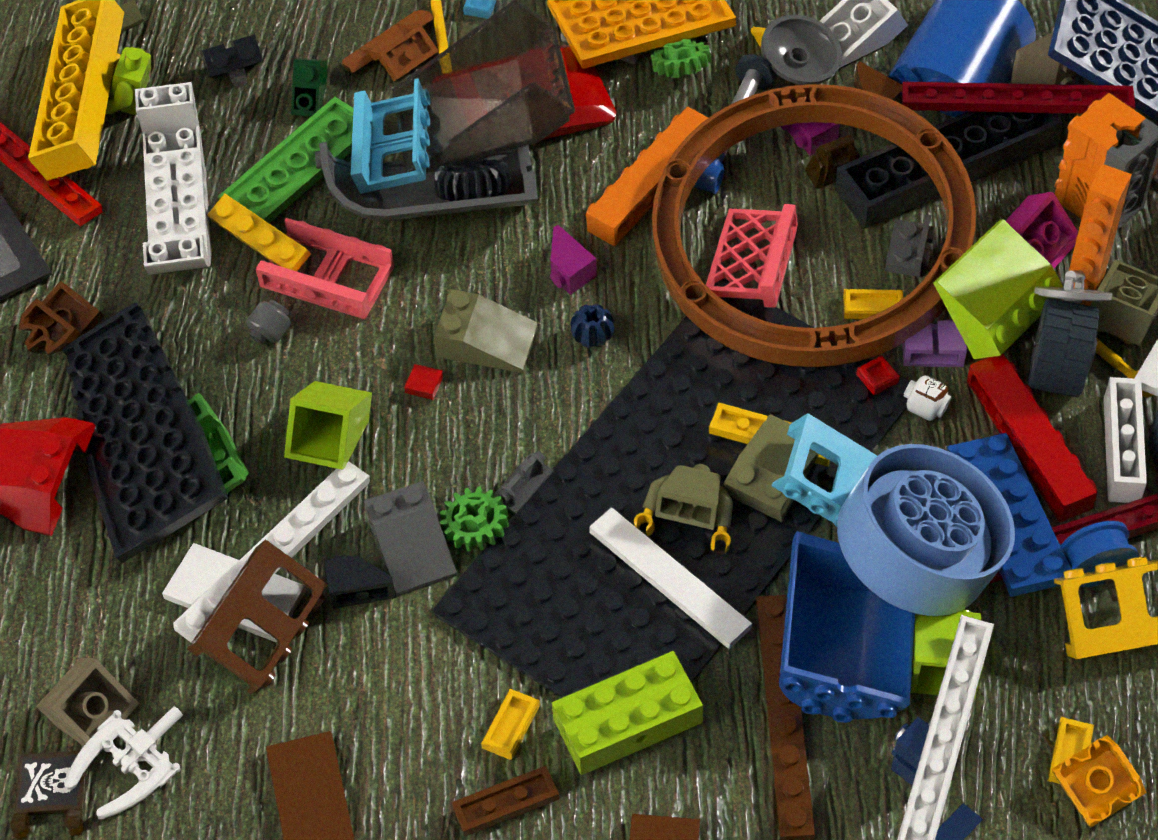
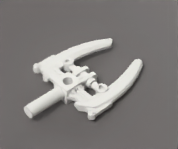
M173 706L147 732L143 729L136 732L133 729L135 727L134 723L131 720L122 719L121 712L115 710L97 728V732L78 753L66 777L65 788L73 790L93 759L104 750L113 754V764L116 767L121 764V771L124 774L128 772L134 773L138 777L139 782L117 799L100 807L96 812L98 819L111 817L133 807L148 797L158 787L161 788L180 771V765L178 763L172 764L169 761V755L165 751L161 754L156 750V741L183 714L178 708ZM120 737L126 743V748L123 750L121 748L118 749L114 746L113 740ZM139 761H146L153 768L149 772L141 770L137 763Z

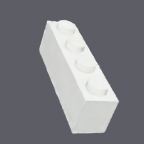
M1110 377L1104 395L1108 502L1129 503L1142 499L1147 484L1141 379Z

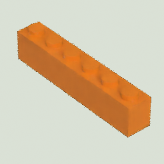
M688 106L680 115H675L670 125L663 132L657 134L654 142L647 149H643L640 152L637 160L630 167H626L623 170L620 178L613 185L611 184L605 189L603 196L596 203L594 202L588 207L585 215L587 231L615 247L653 206L658 182L675 150L708 117Z
M1105 164L1101 165L1089 188L1069 271L1081 270L1085 273L1084 289L1097 291L1104 279L1132 176L1130 173ZM1082 300V303L1077 304L1090 306L1092 301Z

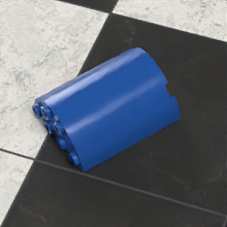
M935 0L888 77L900 84L903 82L1010 84L1016 51L1036 40L1034 22L1027 9L1019 0ZM968 111L940 112L952 117H956Z
M798 531L792 540L779 677L781 691L790 701L800 706L804 713L829 716L841 723L850 722L852 719L895 717L897 712L910 705L915 613L888 603L865 586L848 565L839 543Z

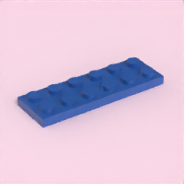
M1007 433L947 446V451L960 456L984 473L1000 491L1010 509L1015 528V541L1010 557L999 570L1010 596L1013 597L1060 586L1059 584H1054V579L1064 577L1063 572L1071 570V567L1060 548L1061 546Z

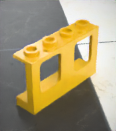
M1147 557L1127 559V565L1115 567V563H1104L1095 565L1096 571L1084 573L1082 568L1064 571V577L1054 579V584L1061 585L1071 641L1065 643L1068 657L1081 659L1158 644V616L1151 617L1148 614L1142 582L1144 573L1158 570V559L1147 561ZM1112 579L1116 586L1121 620L1114 625L1087 629L1083 621L1078 592L1079 586L1085 583Z

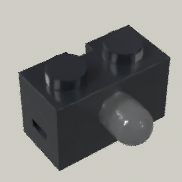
M255 34L230 41L232 47L226 49L224 44L200 50L208 77L228 72L232 84L237 88H242L247 84L244 67L263 61Z

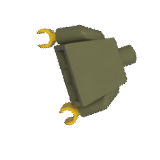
M697 464L694 468L679 465L676 466L671 474H667L652 482L642 506L645 510L643 513L636 515L634 524L639 529L642 523H649L646 533L647 536H650L655 529L652 519L655 512L656 517L711 530H714V527H718L717 532L713 534L711 539V549L714 551L715 542L722 540L726 543V553L731 542L727 528H731L733 501L726 488L720 486L721 476L711 472L708 466Z

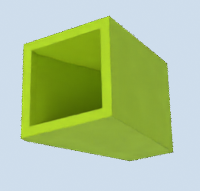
M314 381L290 399L284 458L343 470L369 422L372 392Z
M965 609L942 616H927L915 613L910 693L939 695L961 615L981 620V613H972ZM981 671V674H980V678H979V682H978V685H977V689H976V692H975L974 699H976V695H977V691H978V687H979V683H980L982 671Z

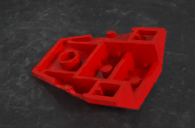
M68 417L1 423L0 515L5 516L23 530L52 536L63 509L54 498L73 451L86 452L96 425L91 422Z

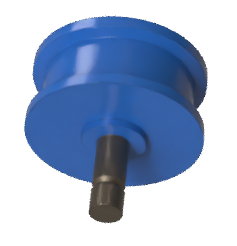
M1103 521L1086 526L1070 535L1060 547L1071 566V570L1082 568L1084 573L1096 571L1095 565L1104 563H1115V567L1127 565V559L1139 557L1137 549L1128 543L1129 530L1127 526L1119 521ZM1112 579L1085 583L1079 586L1093 587L1105 584L1112 601H1118L1115 582Z

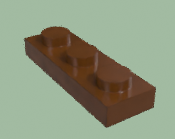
M545 765L453 801L451 804L463 835L466 837L559 800V793Z

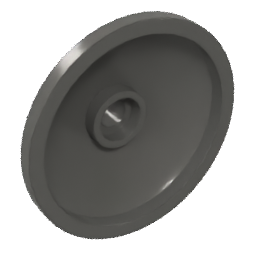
M797 14L781 16L767 26L762 36L761 51L763 57L772 63V70L777 75L792 83L800 85L821 84L832 78L841 64L842 49L836 35L825 24L812 17Z

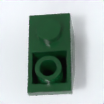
M293 59L291 115L313 116L321 109L327 88L328 60Z

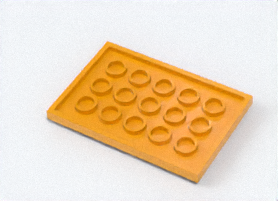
M547 0V5L582 69L641 52H647L663 47L667 43L697 38L736 26V16L725 0Z

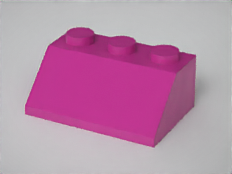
M1053 192L1029 195L1006 220L1054 269L1075 246L1078 231Z

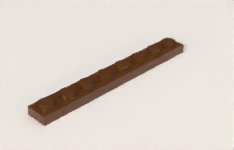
M787 595L756 596L780 840H814L815 830L801 707L790 701L783 694L779 686Z

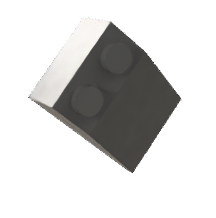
M424 481L364 500L367 521L388 575L392 576L397 596L457 576Z

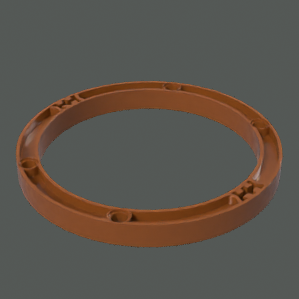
M823 84L787 86L754 94L732 103L702 122L679 145L665 166L658 182L652 212L653 240L658 267L669 293L683 313L710 337L735 351L771 363L803 367L836 366L880 355L903 344L906 339L931 324L946 309L933 282L949 268L948 266L955 263L974 245L976 227L975 198L969 175L962 160L940 131L925 118L892 99L853 87ZM822 122L842 124L877 134L893 142L911 155L924 168L936 185L942 198L947 218L948 230L940 256L925 279L901 301L878 314L849 324L819 328L791 327L760 320L732 307L713 293L694 271L682 245L680 228L685 203L698 178L715 159L733 145L762 131L795 123Z

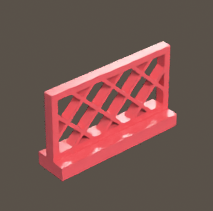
M784 204L782 211L728 209L706 286L718 297L763 300L764 307L776 308L798 228L796 206L794 204ZM734 219L748 221L739 227L733 224ZM766 221H776V224L767 229L761 225ZM753 228L759 232L750 238L744 235V233ZM738 237L742 242L731 248L727 242ZM764 239L770 242L769 245L761 249L755 245ZM749 248L753 253L742 259L738 253ZM731 257L736 261V263L727 268L721 265L723 261ZM759 259L765 263L755 270L749 266V264ZM742 268L747 272L746 275L738 279L731 275ZM724 278L730 282L724 287L714 286L715 283ZM752 280L759 284L757 289L745 288L743 286Z

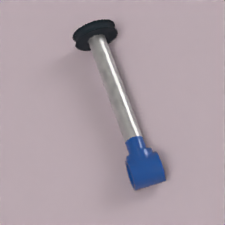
M753 54L744 55L739 58L735 71L742 83L732 103L754 95L757 89H767L773 85L777 74L772 70L771 62ZM728 150L722 153L705 169L695 183L694 188L713 194L718 192L724 176V165L722 162Z

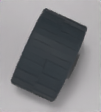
M1052 298L1045 300L1030 361L1027 385L1030 388L1077 398L1080 397L1096 352V335L1099 321V310L1097 307Z

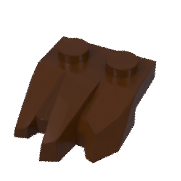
M60 281L42 302L36 298L21 315L18 329L32 331L25 341L28 351L34 353L45 347L46 352L52 355L92 330L105 315Z

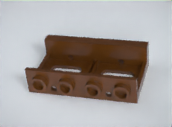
M265 539L251 553L187 650L196 656L204 652L250 685L247 690L249 694H252L259 688L264 690L275 676L272 669L276 663L279 662L281 664L290 654L292 647L289 646V643L293 637L296 636L298 638L308 626L309 622L306 620V617L310 611L315 612L323 603L325 596L322 593L328 584ZM278 568L287 571L312 591L294 619L262 596V590ZM244 619L250 620L278 641L277 646L260 671L231 652L227 647L229 639Z

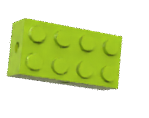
M674 651L552 702L553 720L580 775H584L703 723V704Z

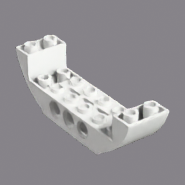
M192 82L135 89L136 112L143 136L148 242L143 243L144 268L149 275L209 267L212 248L210 221L207 216L209 207L206 168Z

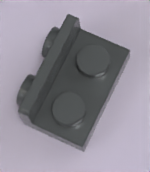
M925 215L924 224L895 219L885 271L920 277L921 267L928 266L931 249L926 248V243L932 244L935 227L930 226L931 215Z

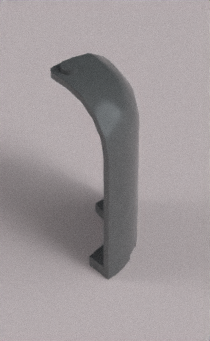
M528 138L517 139V147L466 155V160L468 161L495 159L507 163L511 172L509 191L496 197L451 202L437 197L436 190L434 189V174L441 166L455 163L454 154L429 157V167L426 168V180L360 194L351 177V162L334 157L328 149L327 142L319 143L320 151H315L317 169L322 168L331 194L344 209L364 219L392 221L538 204L534 171L531 172L532 165ZM412 159L383 162V177L416 170Z

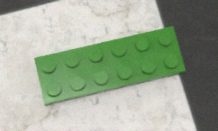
M337 97L332 98L218 196V200L225 193L270 223L324 176L322 168L317 169L315 161V151H320L319 143L327 142L328 149L332 155L342 160L352 152L354 108Z

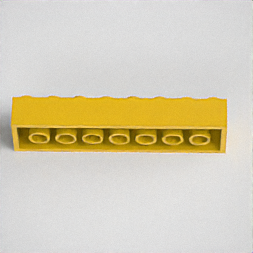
M77 0L60 8L28 156L31 163L47 181L96 165L124 18V11L115 0Z

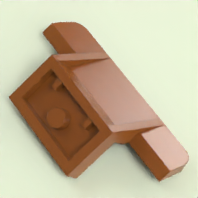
M417 10L412 12L342 60L344 69L354 73L372 60L376 61L379 59L392 80L396 81L438 52V49L422 27L433 20L434 17L429 11Z

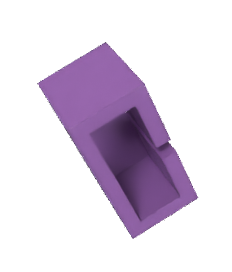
M947 319L937 321V324L931 323L912 337L906 339L902 344L903 366L964 367L967 345L954 321Z

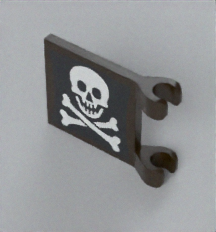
M81 750L20 754L15 809L10 825L11 831L15 833L14 837L16 840L29 837L30 815L67 813L65 825L69 829V835L79 836L83 834V808L87 769L73 790H67L64 785L70 767Z

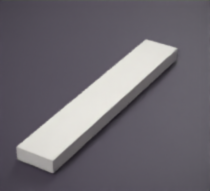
M612 507L589 527L590 533L728 649L734 646L751 630L752 623Z

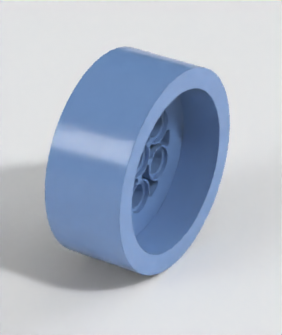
M922 444L895 446L879 454L869 465L843 503L837 521V535L841 551L848 565L861 582L888 603L900 609L927 616L949 615L971 605L1008 560L1015 541V528L1010 509L993 482L978 468L960 456L941 448Z

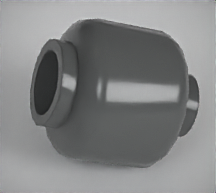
M272 299L269 302H260L246 321L248 328L251 330L249 336L262 345L266 341L272 344L278 343L291 325L290 318L288 317L290 312Z

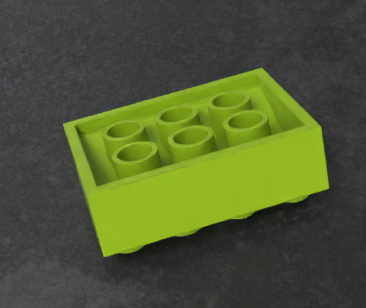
M1004 219L999 220L933 282L974 359L1002 355L1041 316L1045 300L1052 297L1035 294V287L1064 288L1053 266Z

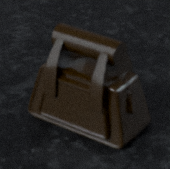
M848 135L820 145L816 149L815 154L805 168V172L817 189L836 182L837 167L860 158L854 146L853 137Z

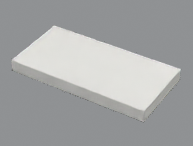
M193 543L162 593L164 599L186 608L191 607L239 560ZM273 574L262 590V596L285 614L292 617L306 592V587L303 584ZM248 619L242 620L238 626L240 629L277 643L275 638Z

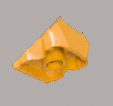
M1108 735L1097 739L1085 749L1051 769L1090 828L1147 793L1136 770L1119 745Z

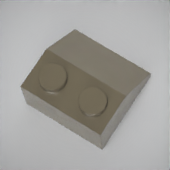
M1052 32L1016 51L1010 84L1075 85L1077 73L1048 56Z
M80 658L36 707L58 729L84 746L97 732V728L115 710H119L121 718L126 720L140 703L96 658Z

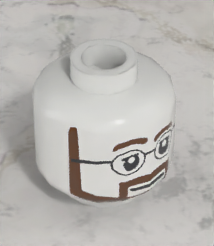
M926 375L920 377L917 382L911 380L903 395L908 398L906 403L907 410L928 421L936 417L941 418L952 396L948 395L947 385Z

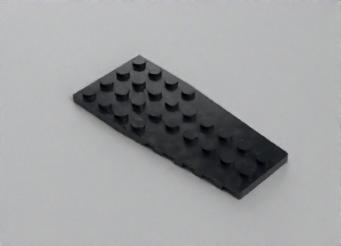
M137 303L131 304L62 349L63 353L67 355L69 365L66 366L67 373L72 378L74 388L71 389L72 396L78 402L77 419L96 425L87 447L89 456L86 459L93 490L115 557L119 561L124 563L229 498L203 428L144 310Z

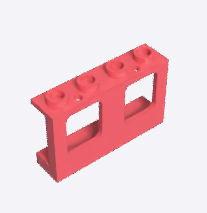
M286 218L287 236L299 244L325 251L326 255L314 276L277 266L271 261L269 263L260 261L256 268L260 287L365 320L394 269L392 250L380 244L375 245L362 241L354 236H345L327 228L322 229L309 225L304 221ZM355 260L379 269L366 293L336 284L349 261Z

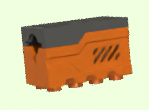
M1108 93L1101 100H1095L1081 116L1077 115L1070 121L1067 127L1069 131L1068 139L1063 146V159L1059 164V178L1056 180L1054 187L1056 188L1055 196L1062 207H1065L1082 219L1089 188L1102 164L1132 174L1118 230L1144 208L1158 159V126Z

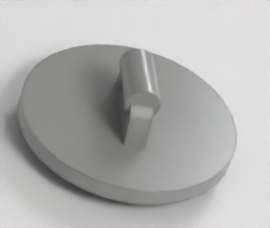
M1081 270L1066 272L1064 288L1035 287L1034 291L1035 294L1040 296L1061 298L1063 301L1082 303V300L1108 301L1112 300L1113 293L1084 289L1085 273Z

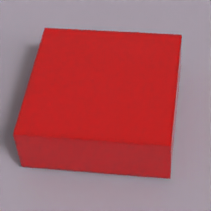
M882 355L857 368L856 375L873 395L899 382L900 378L898 373Z
M414 364L404 387L405 393L434 400L444 377L443 371Z

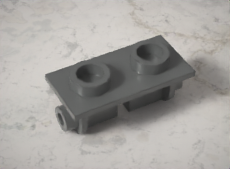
M539 451L530 453L494 493V497H502L503 504L514 514L518 513L553 473V469L544 464L545 456Z

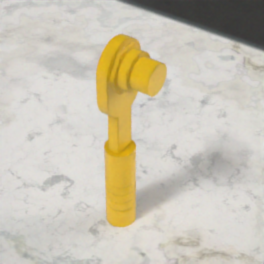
M1097 339L1095 353L1128 378L1134 379L1139 370L1135 371L1120 356ZM1142 390V396L1147 398L1154 396Z

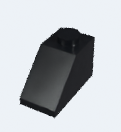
M340 555L333 559L324 560L329 596L333 609L396 598L392 576L359 556Z

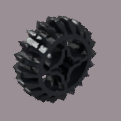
M465 160L441 166L434 174V189L436 190L437 197L450 202L496 197L510 190L511 172L509 171L508 164L501 160Z

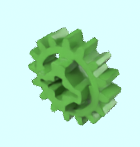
M689 39L667 43L661 47L662 50H655L654 54L651 55L653 72H658V75L666 74V77L671 76L673 78L695 74L701 71V67H708V63L711 62L709 45H704V42L696 44L695 40L691 41Z
M477 487L475 493H471L469 488H465V495L460 496L455 492L453 494L454 502H444L446 510L440 511L442 520L440 521V526L447 542L454 541L455 548L458 549L465 544L467 551H471L473 545H478L481 551L484 550V543L488 542L491 545H495L494 537L504 536L503 528L509 525L507 519L508 511L506 505L503 504L502 497H494L493 490L490 489L483 494L481 487Z

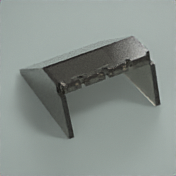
M513 0L392 89L393 98L413 94L414 79H419L422 88L427 89L429 92L431 104L427 106V111L430 117V126H427L430 146L426 147L429 157V167L426 168V174L434 172L447 164L481 159L538 143L570 121L569 116L575 112L557 31L551 30L553 29L552 24L519 1ZM413 109L397 112L396 118L399 133L413 130ZM412 150L403 151L406 173L415 171L416 169L412 162Z

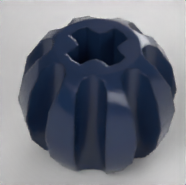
M599 304L592 306L583 305L572 316L570 322L572 336L576 342H581L584 347H601L613 335L615 329L613 316L609 310L603 309V306Z

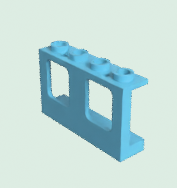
M414 79L413 94L371 103L365 90L354 93L351 177L360 194L426 180V168L429 167L426 147L430 146L427 126H430V117L427 106L431 104L428 90L422 88L419 79ZM413 109V130L384 135V121L388 114ZM412 150V162L415 166V171L383 177V159L386 155Z
M807 413L789 426L787 435L795 439L785 475L774 481L772 487L781 491L787 498L794 499L806 506L811 512L833 522L837 527L838 515L843 503L877 455ZM809 449L838 465L831 493L804 477L803 470Z

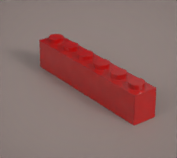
M1002 354L970 364L967 378L968 385L1001 434L1007 433L1024 470L1059 523L1092 510L1097 496V487L1091 478H1087L1081 469L1077 456L1070 453L1065 445L1062 434L1058 430L1055 431L1049 422L1046 410L1043 407H1039L1033 398L1031 388L1024 384L1018 376L1014 363L1009 362L1005 355Z

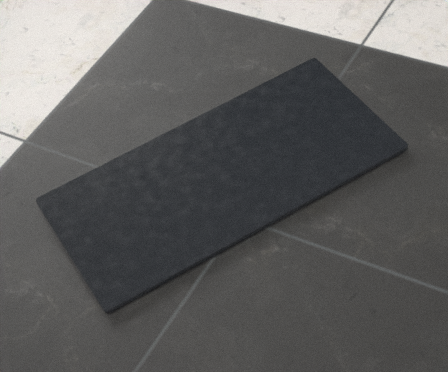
M722 279L715 283L714 286L724 287L730 282ZM720 297L732 307L760 320L791 327L814 328L777 307H764L763 300ZM686 316L553 469V473L518 513L514 514L508 521V527L503 528L504 536H495V545L488 544L433 609L434 615L560 698L671 651L675 652L692 684L723 644L590 533L589 527L611 507L635 526L634 518L639 513L644 512L645 508L642 506L652 482L667 474H671L676 466L679 465L694 468L697 464H704L709 467L711 472L721 476L720 486L725 487L724 482L747 444L709 434V426L718 403L766 416L771 414L791 423L808 413L873 452L907 409L906 403L908 398L903 395L910 380L899 375L898 383L873 395L856 375L857 368L872 361L870 358L847 364L821 367L789 366L771 363L747 356L725 346L698 328ZM831 461L828 467L814 463L806 479L831 493L838 465ZM732 498L731 528H727L731 542L726 553V543L722 540L715 542L714 551L711 549V539L713 534L717 532L718 527H714V530L668 520L656 517L655 512L652 516L655 529L650 536H647L646 533L649 523L645 522L640 525L639 530L745 617L755 604L756 596L762 595L791 558L792 540L795 533L798 531L809 534L822 516L811 512L809 508L794 500L784 520L780 522Z

